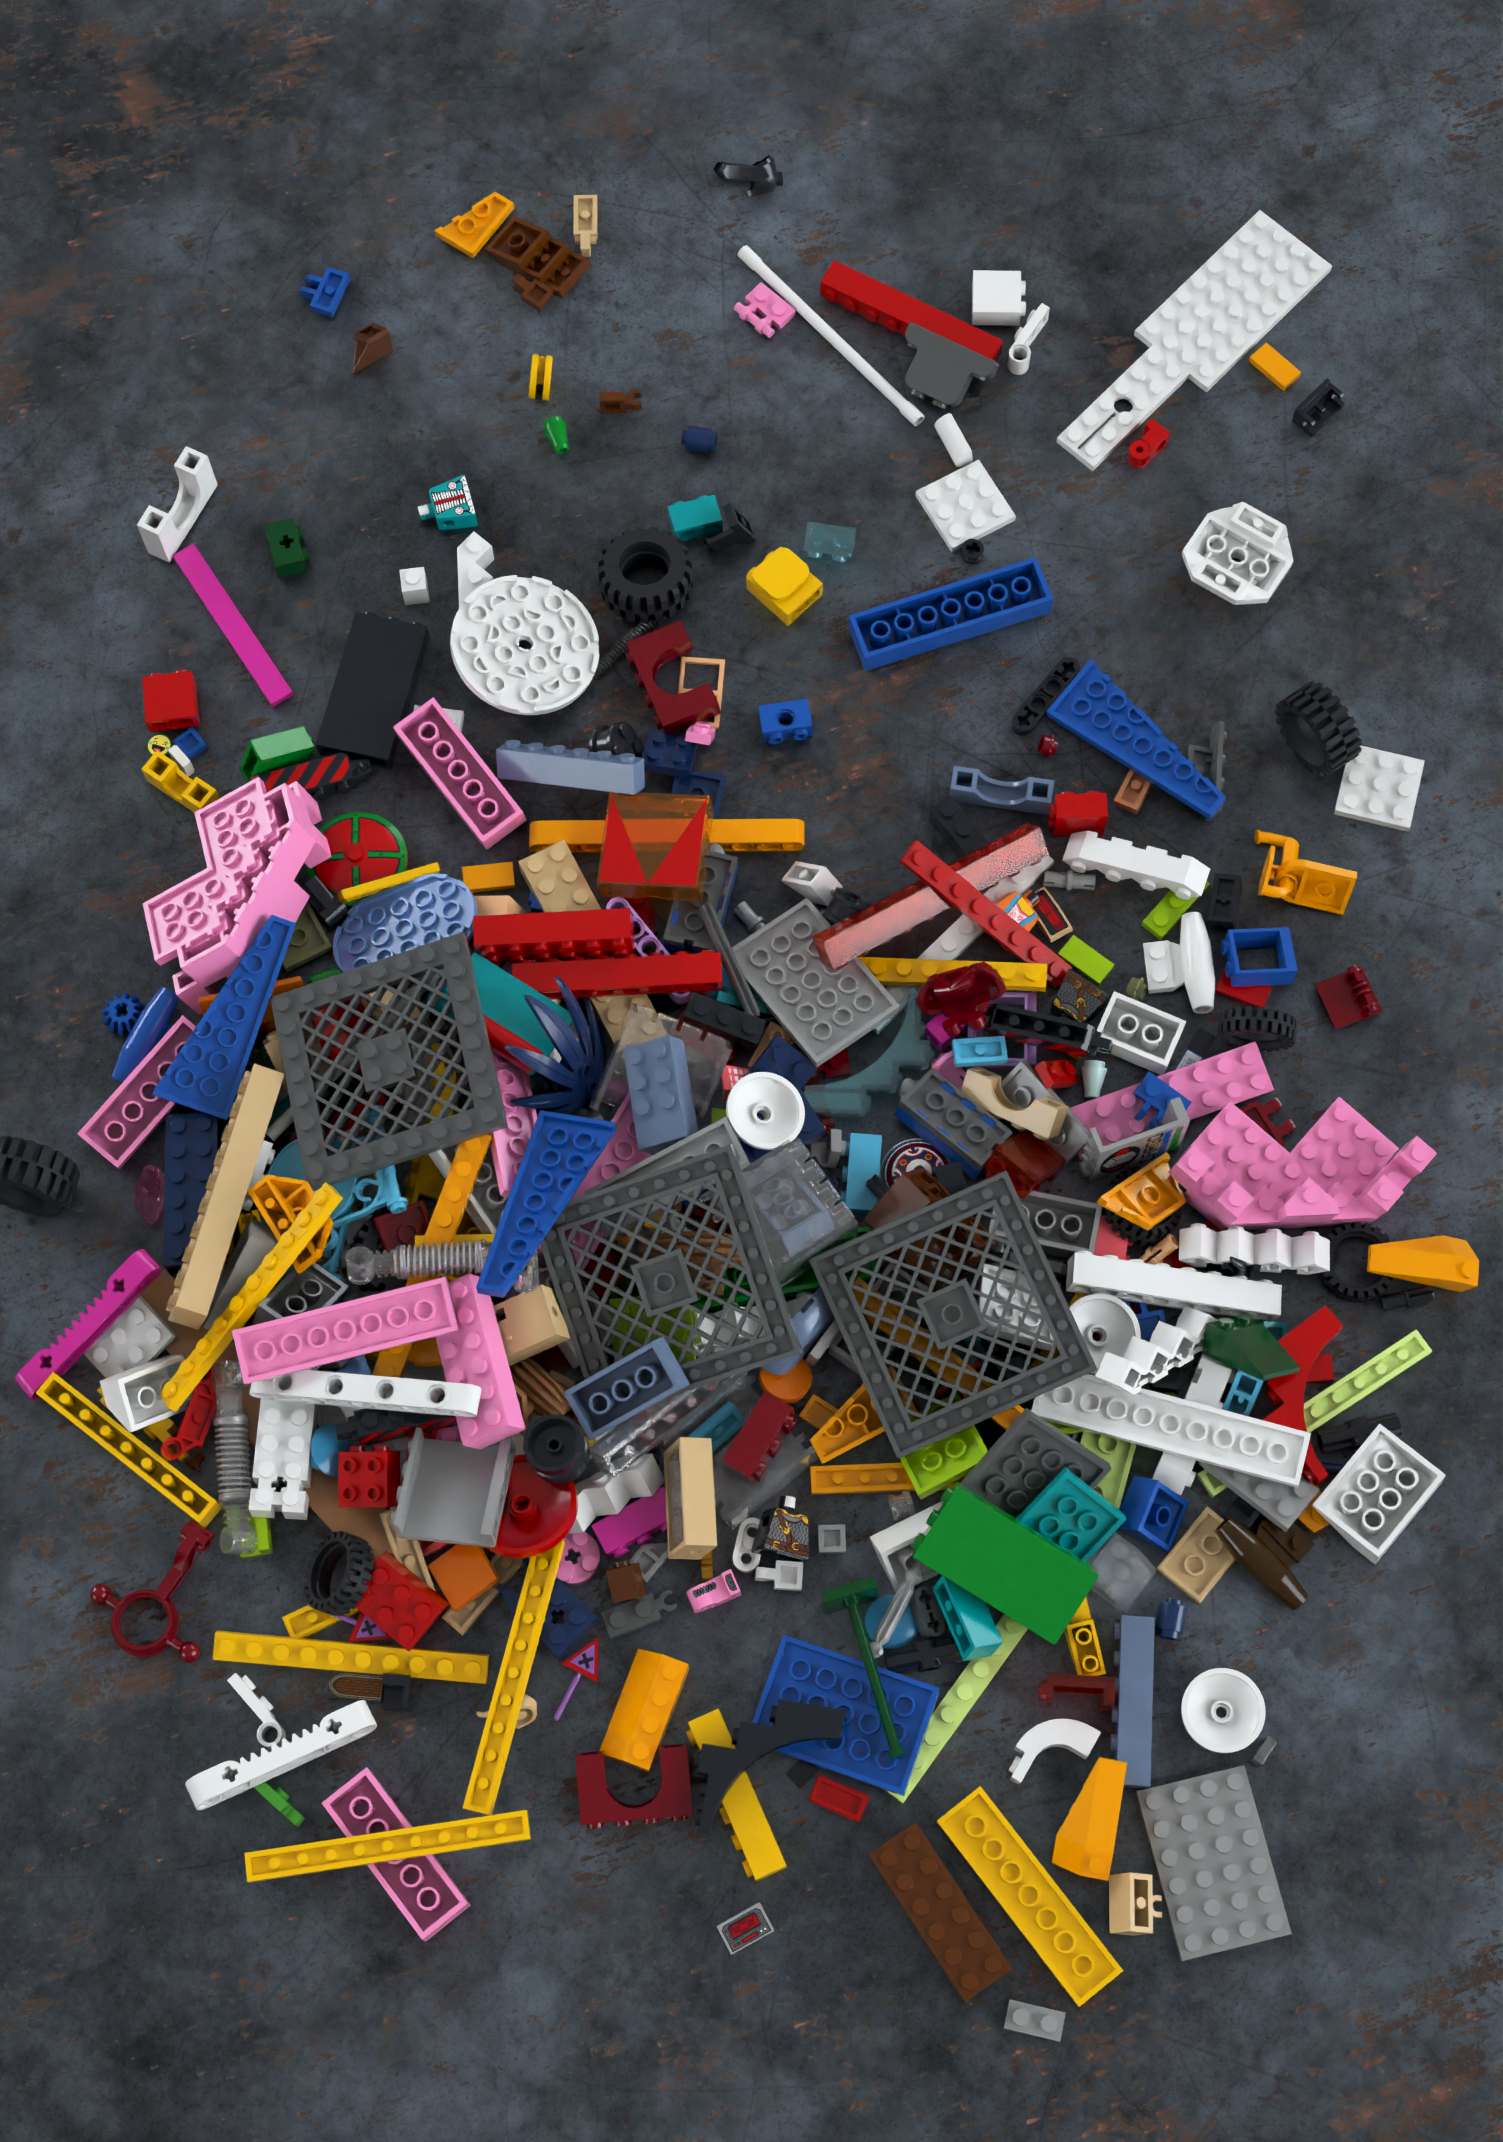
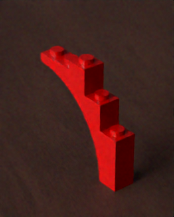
M1326 1305L1278 1340L1281 1346L1300 1366L1299 1372L1272 1378L1267 1382L1264 1388L1266 1391L1265 1396L1273 1406L1278 1405L1279 1408L1265 1417L1263 1421L1307 1432L1304 1419V1392L1309 1371L1323 1348L1340 1333L1343 1327ZM1309 1440L1301 1475L1309 1483L1313 1482L1317 1487L1325 1481L1328 1473L1316 1457Z

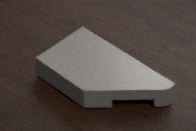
M668 1543L642 1544L629 1560L630 1564L639 1562L644 1583L647 1584L668 1559Z

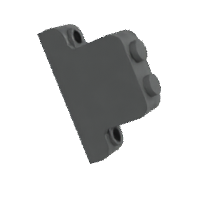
M910 322L906 329L907 346L917 350L905 376V381L912 388L911 394L921 399H924L925 396L934 399L932 404L942 409H945L946 406L957 407L962 402L974 377L981 381L991 379L995 376L1000 366L996 361L913 322Z

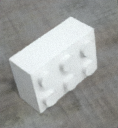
M1114 991L1097 1031L1102 1033L1101 1037L1112 1040L1111 1055L1163 1075L1181 1037L1186 1021Z

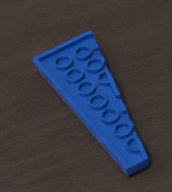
M1091 659L1046 711L1048 718L1208 819H1211L1225 802V796L1207 777H1203L1194 767V764L1178 751V747L1162 734L1158 726L1127 698V694L1122 689L1119 690L1112 683L1111 678L1107 674H1104L1096 666L1095 661Z
M274 915L270 916L154 1089L152 1095L227 1120L296 923Z
M540 1110L476 1286L477 1293L501 1298L506 1296L615 1134L617 1129L615 1122Z

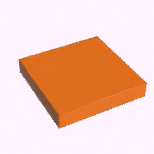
M456 1544L428 1565L450 1606L456 1612L500 1581L499 1576L481 1546Z

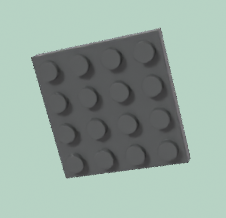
M1026 1408L960 1484L1014 1518H1017L1064 1467L1094 1489L1111 1470L1110 1463Z

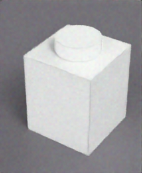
M424 567L399 570L405 605L430 602Z

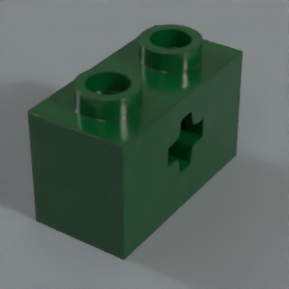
M294 518L265 524L278 577L283 578L307 572L305 562L310 560L306 547L301 548L300 541L304 540L301 526L296 527Z

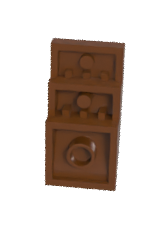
M515 216L511 218L485 248V251L515 273L522 275L530 282L535 278L554 290V295L560 298H564L591 266L588 258L572 252L568 244L552 238L548 230Z

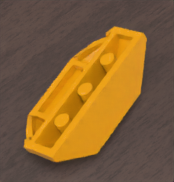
M268 1174L247 1190L278 1242L281 1235L287 1232L296 1220L297 1215L305 1209L315 1193L307 1181ZM330 1216L292 1263L299 1274L322 1257L334 1224Z

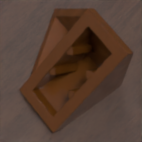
M373 322L353 334L355 336L353 374L393 351L387 328Z

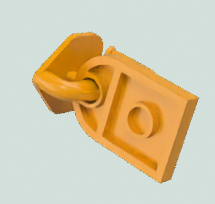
M1259 829L1255 831L1254 840L1257 845L1260 843L1271 844L1261 873L1258 896L1282 898L1293 904L1341 915L1344 914L1357 879L1356 871L1297 859L1299 843L1294 838L1263 832ZM1273 845L1283 847L1280 866L1273 864L1275 846ZM1269 879L1274 880V886L1268 885Z

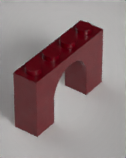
M682 620L626 643L629 652L625 653L630 667L635 665L638 671L634 676L639 688L645 687L647 693L643 696L648 708L653 707L656 715L652 717L658 730L662 728L664 733L673 734L689 727L691 724H695L696 721H704L721 714L718 701L710 683L681 694L664 692L655 684L656 674L662 665L693 651L690 638Z
M688 1743L662 1745L659 1747L661 1786L652 1799L638 1805L623 1803L611 1793L607 1784L604 1751L576 1753L580 1824H587L588 1829L604 1827V1823L615 1822V1826H627L632 1824V1820L643 1819L644 1824L658 1823L660 1818L671 1817V1821L687 1820L688 1815H693Z

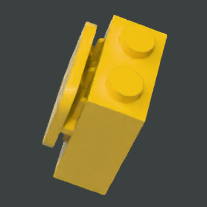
M781 546L775 551L768 553L764 561L757 567H753L746 575V589L787 626L823 595V583L809 572L807 564L790 549L782 548Z

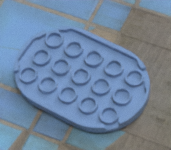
M440 873L423 875L409 882L368 896L355 904L347 912L348 917L342 926L337 927L333 939L335 961L338 967L343 972L460 932L466 935L467 942H469L474 933L473 916H478L476 899L461 880L451 878L448 874Z

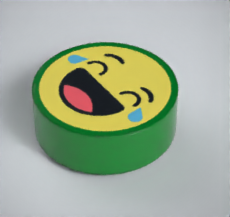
M164 734L153 735L147 742V750L152 757L157 750L166 757H170L168 749L173 746L170 738Z

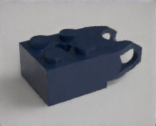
M528 1557L523 1558V1563L528 1567L530 1559ZM557 1577L554 1582L539 1641L560 1661L597 1624L598 1619ZM499 1583L495 1588L505 1598L508 1608L515 1616L521 1592H513ZM557 1614H563L564 1623L561 1625L558 1622L556 1625L552 1624L554 1622L553 1617Z

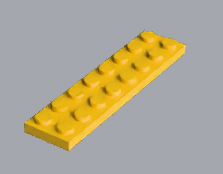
M981 1786L936 1821L1078 2007L1123 1972V1969Z

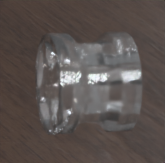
M909 1490L902 1491L901 1495L897 1496L893 1494L887 1495L894 1522L899 1521L903 1516L911 1517L915 1515Z

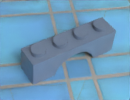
M954 766L950 795L956 802L1048 815L1049 805L1052 801L1054 780L1028 777L1022 781L1005 782L989 778L979 769Z

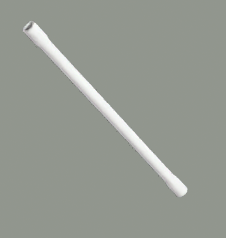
M745 245L739 250L738 257L759 274L890 400L907 420L915 427L922 423L925 415L889 384L764 264L762 259L750 247Z

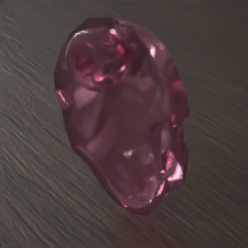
M146 1165L143 1168L135 1184V1209L140 1212L142 1219L149 1225L158 1223L164 1212L165 1174L159 1167L153 1165Z

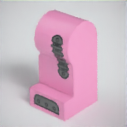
M729 1569L721 1573V1575L691 1588L686 1594L694 1613H699L741 1596V1591L732 1570Z

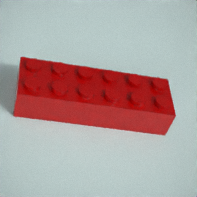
M630 908L473 916L474 948L476 953L495 965H498L499 962L516 964L521 960L544 962V960L550 958L562 959L563 961H570L573 957L596 959V957L603 955L622 958L626 954H635L634 924Z

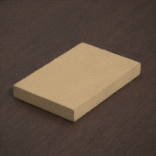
M1208 1506L1156 1568L1160 1574L1198 1605L1235 1561L1215 1532L1224 1519Z

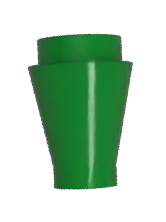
M553 416L543 422V431L553 446L555 453H566L569 451L566 422L562 420L561 416Z

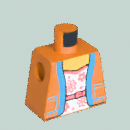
M1028 890L1023 896L1017 891L1009 892L993 902L1028 932L1039 919L1032 908L1040 901V898L1033 890Z

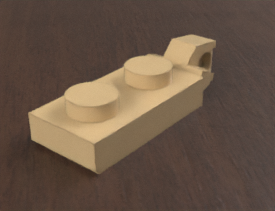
M574 195L573 235L575 244H580L581 256L591 257V244H596V239H598L597 195Z

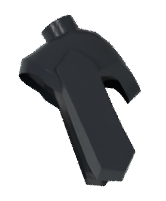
M771 155L752 165L717 162L713 169L719 178L751 181V188L741 191L743 197L746 198L765 196L773 192L777 186H783L782 171L777 172L775 159Z

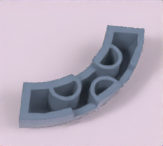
M821 1286L792 1318L803 1352L761 1366L768 1373L786 1375L791 1372L834 1321L835 1317Z

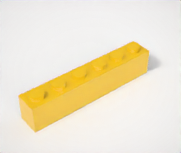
M719 1708L688 1722L690 1729L686 1731L692 1747L697 1745L699 1750H702V1744L736 1749L735 1745L732 1744V1738ZM745 1771L726 1793L722 1801L724 1807L720 1808L719 1811L725 1825L731 1823L735 1833L730 1835L736 1851L742 1849L746 1860L742 1861V1865L748 1878L754 1876L755 1881H759L787 1868V1865Z

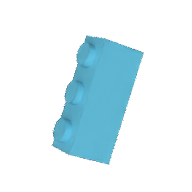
M851 1133L850 1141H846L844 1157H849L848 1166H843L842 1182H847L846 1191H841L840 1207H845V1216L866 1217L877 1204L878 1198L865 1185L875 1174L879 1177L882 1135Z

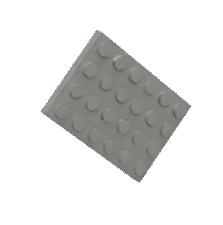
M808 898L732 947L748 986L816 1067L900 1011V1005Z
M1244 1765L1135 1792L1181 1962L1292 1934Z

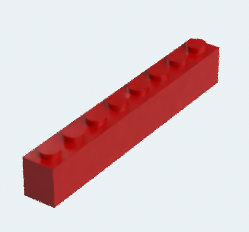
M835 260L820 282V295L827 301L836 302L844 306L848 311L857 312L871 322H878L892 332H899L905 335L909 323L913 322L994 361H997L1002 353L1003 340Z
M703 950L699 954H689L686 951L675 952L674 955L650 953L644 957L626 954L622 958H611L610 956L603 955L589 960H585L583 957H573L570 961H559V959L555 958L546 959L544 962L521 960L516 964H512V976L550 1000L564 999L554 976L561 978L566 983L575 998L722 990L721 952L715 953L714 950Z

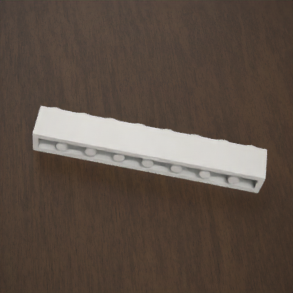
M1089 1251L1075 1252L1068 1260L1066 1291L1088 1295L1107 1294L1120 1300L1184 1309V1306L1204 1313L1236 1317L1237 1314H1248L1252 1316L1253 1320L1259 1322L1260 1319L1275 1321L1281 1316L1282 1285L1273 1284L1271 1280L1253 1281L1247 1280L1245 1276L1228 1277L1222 1276L1220 1272L1216 1271L1196 1272V1269L1191 1267L1177 1269L1171 1268L1170 1265L1165 1263L1152 1265L1146 1264L1140 1259L1127 1261L1121 1260L1115 1255L1096 1256Z

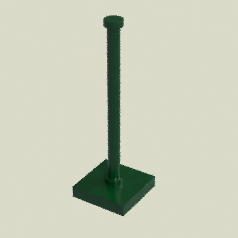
M875 1576L822 1591V1606L825 1615L844 1609L849 1611L889 1745V1758L902 1757L906 1753L904 1748H901L859 1610V1605L878 1599V1586Z

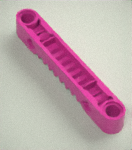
M140 1249L133 1253L110 1276L107 1281V1290H101L103 1298L95 1297V1305L86 1306L88 1313H79L81 1321L72 1320L73 1328L66 1327L64 1329L66 1336H57L59 1343H50L51 1349H42L37 1352L17 1373L15 1381L31 1400L40 1398L36 1392L53 1372L61 1378L158 1278L162 1268L145 1249Z

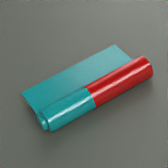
M474 952L471 960L491 1050L528 1074L533 1075L536 1073L505 1050V1046L510 1045L548 1057L555 1048L524 999V995L533 996L548 1006L569 1028L573 1025L570 1012ZM447 987L443 993L448 996H450L449 988ZM430 992V994H429L428 997H427L426 1002L429 1001V999H430V997L432 996L433 993ZM440 997L434 1010L441 1013L448 1001ZM452 1009L448 1017L455 1020L454 1011Z

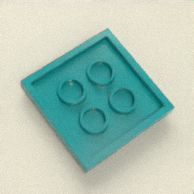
M1066 1467L1016 1518L1085 1562L1127 1520L1123 1512Z

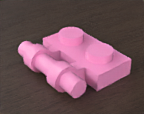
M762 282L745 296V303L749 306H744L740 302L734 306V310L739 314V318L744 322L748 321L759 334H764L768 338H771L775 333V330L771 328L772 325L781 330L796 316V310ZM758 312L764 318L760 319L755 314Z

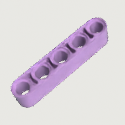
M615 897L607 903L606 909L630 908L634 927L641 930L639 934L634 935L635 955L637 957L648 956L643 953V950L650 946L656 949L655 953L670 955L624 898ZM693 992L667 994L675 1003L685 1004L689 1001Z

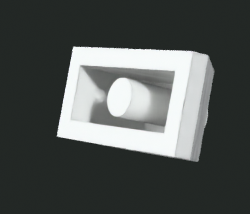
M795 861L781 880L811 902L828 906L832 898L830 894L831 889L835 890L836 887H843L826 867Z

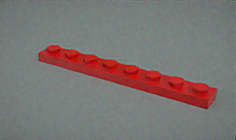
M913 841L899 862L1021 962L1047 964V983L1053 988L1060 986L1069 968L1072 969V967L919 841Z

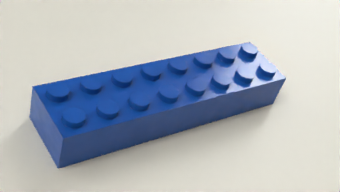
M1036 557L849 615L848 629L864 671L1049 614L1052 609L1053 597Z

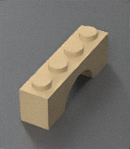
M979 1066L967 1069L961 1088L965 1095L988 1111L994 1118L1006 1119L1011 1122V1126L1017 1129H1028L1034 1132L1033 1135L1042 1140L1059 1136L1069 1108L1048 1097L1034 1100L1027 1108L1017 1106L1005 1095L1001 1084V1076Z

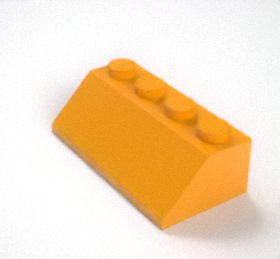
M642 1649L637 1650L599 1750L604 1751L605 1757L651 1773L659 1747L662 1744L689 1672V1664L663 1654Z

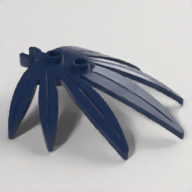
M554 976L570 1012L578 1039L569 1026L553 1010L533 996L525 994L524 999L561 1056V1061L558 1063L542 1054L506 1045L505 1050L541 1076L566 1086L568 1091L549 1092L511 1100L510 1103L539 1109L557 1107L549 1112L574 1115L582 1107L588 1111L595 1109L593 1106L594 1100L601 1102V1094L596 1091L605 1069V1040L600 1023L596 1020L589 999L582 997L588 1014L590 1032L585 1016L575 996L561 978Z

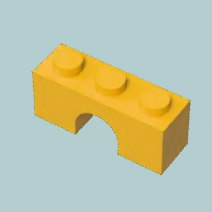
M157 750L141 769L147 782L192 812H196L220 798L215 788L198 777L194 780L189 778L179 769L177 763Z

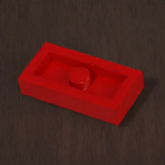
M1067 1060L1041 1061L1034 1067L1047 1089L1073 1087L1079 1082L1074 1066Z

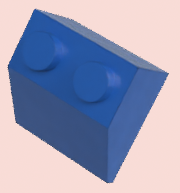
M1133 1476L1120 1511L1125 1514L1127 1520L1119 1529L1135 1539L1165 1552H1170L1189 1502L1158 1480Z

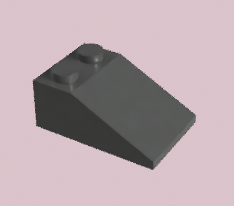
M316 1263L312 1264L301 1274L294 1268L258 1305L252 1324L256 1325L335 1305L346 1293L349 1286Z

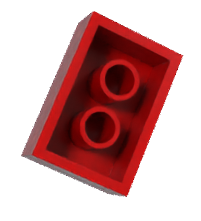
M386 1551L373 1563V1570L369 1571V1574L372 1575L371 1581L366 1582V1585L369 1587L366 1592L362 1591L364 1597L361 1602L356 1601V1608L409 1652L430 1629L449 1605V1602Z

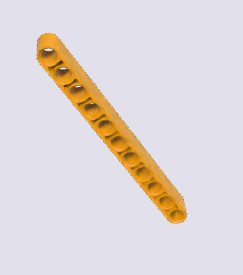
M692 819L622 821L635 852H670ZM704 819L701 849H706L708 845L717 843L721 845L724 851H798L805 847V823L799 819ZM608 820L531 822L529 825V849L533 852H539L565 840L571 853L603 852Z

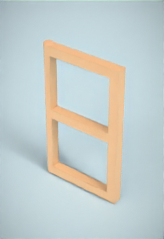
M682 656L677 694L692 690L683 688L685 663L720 666L717 691L713 690L715 697H717L721 711L725 659ZM720 714L715 716L714 722H708L711 724V727L719 729Z

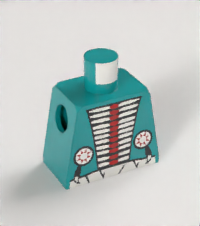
M465 475L430 488L429 496L431 503L417 506L421 521L435 517L439 530L478 526Z

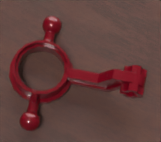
M193 1519L182 1528L178 1537L182 1543L177 1549L173 1567L156 1591L137 1590L119 1600L111 1595V1590L106 1584H96L91 1588L90 1599L94 1604H106L114 1609L111 1617V1632L115 1643L129 1655L137 1658L153 1657L171 1646L179 1652V1657L183 1662H195L200 1656V1647L197 1643L193 1641L184 1642L176 1637L179 1631L180 1616L175 1604L170 1600L194 1565L196 1553L202 1554L212 1544L215 1533ZM151 1599L161 1603L167 1613V1626L164 1633L155 1642L148 1645H135L128 1642L121 1631V1619L125 1610L140 1600Z

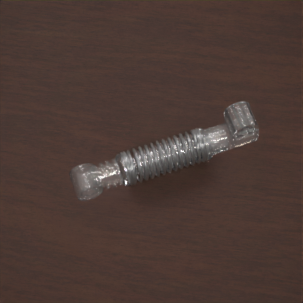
M476 1239L475 1243L470 1240L469 1244H467L464 1240L463 1244H461L458 1240L457 1245L452 1241L450 1245H448V1242H445L444 1245L439 1242L438 1246H436L433 1242L432 1246L427 1243L426 1247L421 1243L420 1247L415 1244L413 1251L410 1244L407 1249L405 1245H397L394 1249H390V1253H387V1250H383L382 1254H380V1250H376V1254H373V1251H370L368 1248L357 1246L351 1248L346 1253L347 1275L352 1283L362 1285L375 1278V1274L380 1278L382 1274L388 1277V1273H391L392 1277L395 1276L403 1280L410 1279L411 1271H413L414 1279L416 1275L422 1278V1274H425L426 1278H428V1274H432V1277H434L435 1273H438L439 1277L441 1273H444L446 1277L447 1272H450L451 1276L453 1272H456L458 1276L460 1271H462L463 1275H465V1271H468L470 1274L472 1271L475 1274L478 1272L481 1274L492 1242H488L486 1239ZM537 1250L526 1264L527 1270L522 1271L514 1282L513 1288L516 1291L528 1293L534 1291L539 1286Z
M227 1360L214 1365L217 1412L213 1416V1425L218 1427L214 1429L215 1432H218L214 1436L218 1438V1441L214 1443L219 1444V1447L215 1448L219 1450V1453L215 1455L219 1456L216 1462L220 1463V1465H217L216 1468L220 1469L217 1474L221 1475V1477L217 1478L218 1481H221L217 1486L225 1488L217 1492L223 1493L218 1495L219 1505L223 1507V1511H226L223 1514V1518H227V1520L223 1521V1524L227 1525V1527L222 1529L219 1543L224 1554H251L256 1549L257 1534L255 1529L248 1525L251 1522V1518H247V1516H250V1511H247V1509H249L250 1488L252 1487V1484L249 1483L252 1481V1478L248 1476L252 1473L248 1471L251 1469V1466L247 1465L251 1462L250 1459H247L251 1456L247 1453L250 1450L247 1447L250 1444L247 1441L249 1436L246 1435L249 1432L246 1429L249 1424L247 1423V1412L244 1411L243 1390L249 1389L251 1384H244L239 1360Z

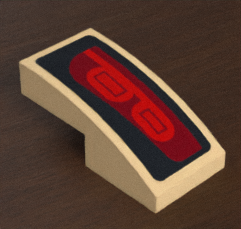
M1042 887L1035 891L1040 901L1032 909L1039 917L1037 921L1038 928L1047 939L1053 942L1072 932V926L1048 890Z

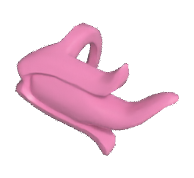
M953 1050L948 1053H940L938 1059H932L931 1068L961 1091L963 1081L960 1076L965 1079L967 1072L962 1067H955Z

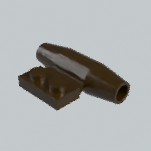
M1231 1516L1226 1518L1216 1528L1215 1532L1232 1557L1266 1592L1293 1611L1299 1608L1308 1598V1594L1289 1567L1300 1563L1315 1543L1295 1523L1284 1532L1264 1516L1256 1525V1533L1254 1534Z

